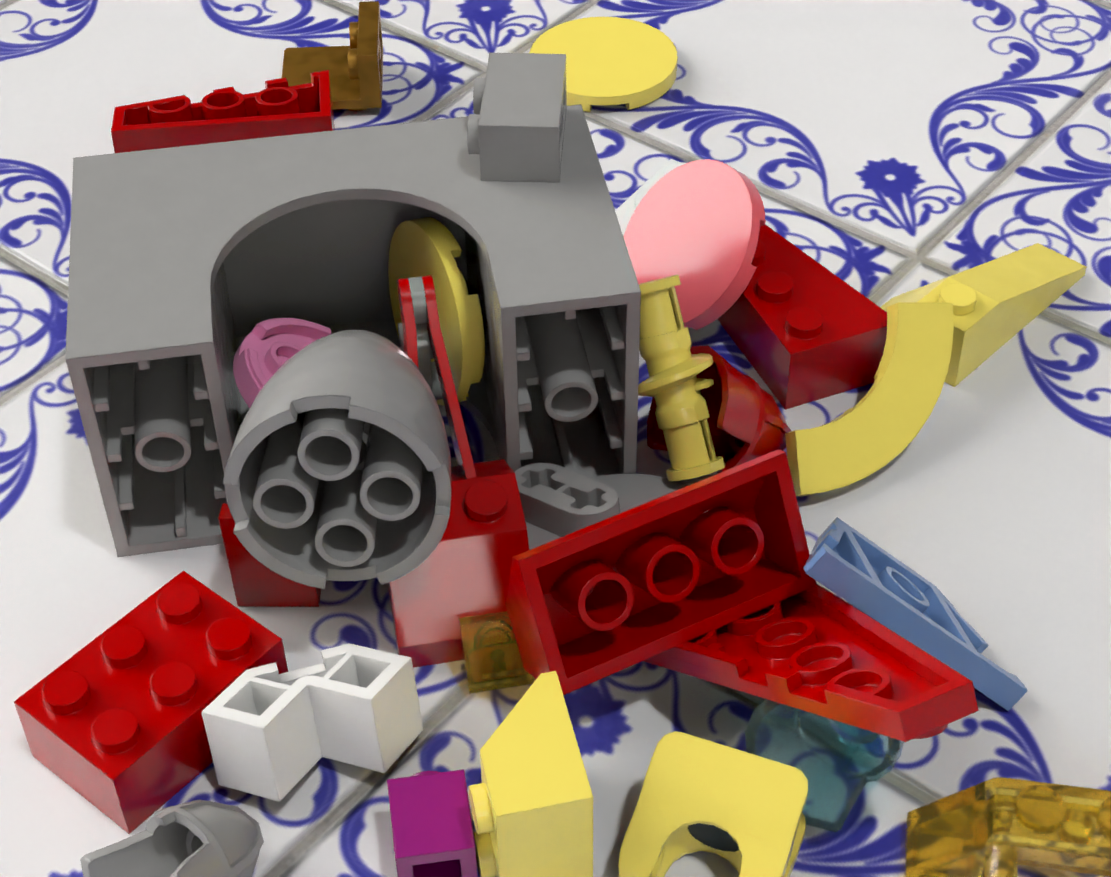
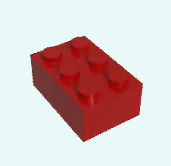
M182 571L14 701L32 756L130 834L213 763L201 712L247 669L276 662L279 674L288 672L283 640L194 577Z

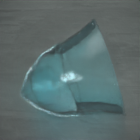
M767 699L753 710L745 730L746 752L796 767L804 773L808 779V798L803 810L806 825L837 832L842 828L866 783L877 781L894 768L904 746L903 741Z

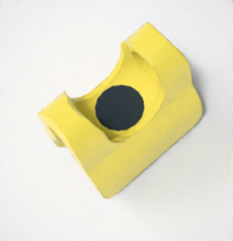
M674 731L664 735L657 743L651 758L639 800L620 848L618 861L619 877H664L673 862L685 854L698 851L715 853L727 859L738 871L739 877H790L806 831L803 810L808 798V779L796 767L684 732Z

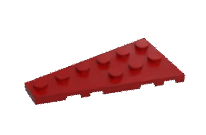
M818 584L644 660L647 663L903 742L938 735L948 727L949 723L979 711L973 681Z

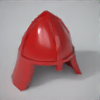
M708 345L692 346L690 349L691 354H710L713 358V364L696 376L697 378L713 379L714 385L700 390L701 395L706 400L710 415L707 421L716 456H722L725 463V468L714 473H721L777 449L783 451L786 448L785 433L791 432V429L787 426L785 418L773 397L760 388L755 380L738 371ZM652 397L647 419V446L651 449L668 451L663 430L659 429L655 415L657 407L655 397Z

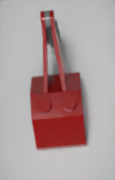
M432 275L397 279L402 323H398L400 349L412 359L429 384L436 402L439 399L444 401L458 466H451L450 516L447 528L439 544L417 568L387 583L398 655L411 657L413 668L467 660L466 650L472 646L473 633L485 619L499 617L511 624L505 603L512 557L529 550L527 527L515 472L504 459L473 463L440 328ZM490 627L483 634L482 644L506 641L508 636L500 627Z

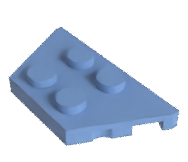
M838 517L818 537L804 566L807 575L846 600L848 604L973 681L975 689L1009 711L1028 691L1016 675L1005 671L981 654L989 645L961 617L956 608L934 584Z

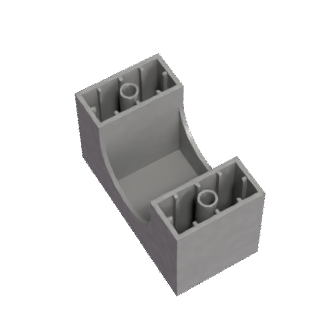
M581 104L567 106L560 183L481 181L480 154L468 153L467 127L469 116L73 158L65 359L117 556L124 557L224 544L218 520L222 504L227 503L225 484H222L224 472L239 427L250 409L239 392L233 374V359L237 349L256 324L273 318H296L311 321L330 328L331 334L345 330L369 331L387 338L400 348L389 291L388 261L392 236L400 223L424 217L435 218L452 233L462 250L461 256L454 259L465 279L468 295L478 294L485 339L483 374L479 383L470 385L469 397H466L467 400L461 401L459 404L472 412L488 429L495 442L499 460L504 459L514 472L529 464L552 463L590 478L610 474H636L641 291Z

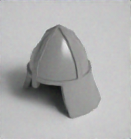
M199 799L160 809L148 820L146 830L112 845L85 854L80 861L83 877H252L264 840L259 823L238 806Z

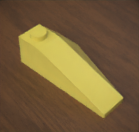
M1036 243L895 296L880 308L887 312L888 306L898 302H953V344L945 382L955 387L1085 276L1087 266Z

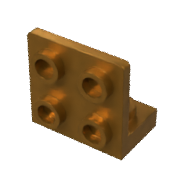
M379 1L359 2L358 22H349L350 46L297 47L284 50L282 78L286 77L288 86L312 83L311 73L329 70L333 109L363 111L368 108H382L383 41Z

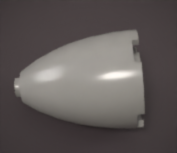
M345 330L330 334L308 344L288 359L274 373L258 393L242 421L224 472L222 484H225L227 504L235 521L234 534L245 549L270 570L294 582L325 589L326 580L360 581L378 578L380 584L383 585L408 574L429 557L442 539L450 516L451 457L444 421L434 394L418 367L406 353L393 342L379 334L364 330Z

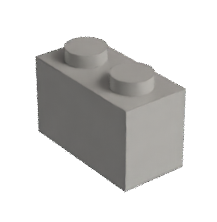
M489 52L486 78H475L474 114H469L467 127L468 153L480 154L481 181L560 183L567 111L566 54Z

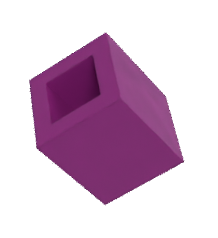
M464 769L447 772L422 771L410 777L387 779L397 876L478 877L475 841Z

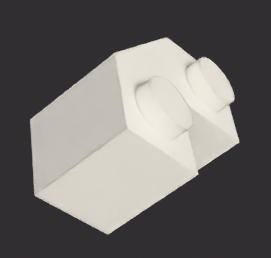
M348 643L321 650L323 663L279 674L276 662L247 669L201 712L218 785L280 802L322 757L385 773L423 731L412 658Z

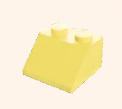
M557 672L541 673L480 749L482 783L468 786L471 811L476 829L473 834L476 862L480 877H593V794Z

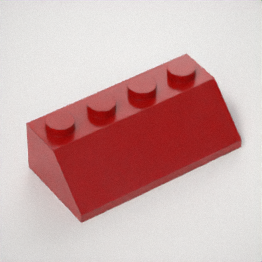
M777 449L513 556L505 605L524 669L535 679L541 673L556 671L562 693L566 695L816 586V580L807 575L804 570L810 554L786 452Z

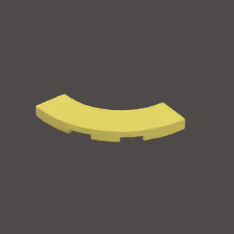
M898 302L888 306L887 335L884 352L874 376V384L857 405L848 409L829 423L811 429L794 430L785 433L787 459L796 497L827 492L862 480L886 466L916 437L931 415L948 373L954 330L953 302Z

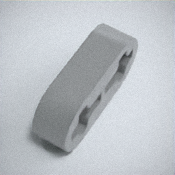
M552 463L529 464L515 471L525 521L563 537L620 514L619 495L616 489L605 483Z

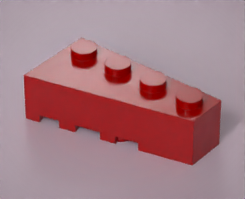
M766 224L760 226L758 243L751 263L757 268L738 300L717 320L785 410L874 383V376L883 356L886 342L887 312Z

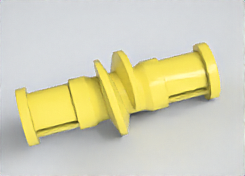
M679 275L639 284L641 291L639 350L641 357L646 361L649 378L638 385V396L655 397L657 406L655 415L659 429L663 430L672 466L666 470L668 481L692 479L725 468L723 457L716 456L707 421L710 415L706 400L700 392L701 389L714 385L713 379L697 378L696 376L713 364V358L710 354H691L692 341L688 327L684 326L675 286L681 285Z

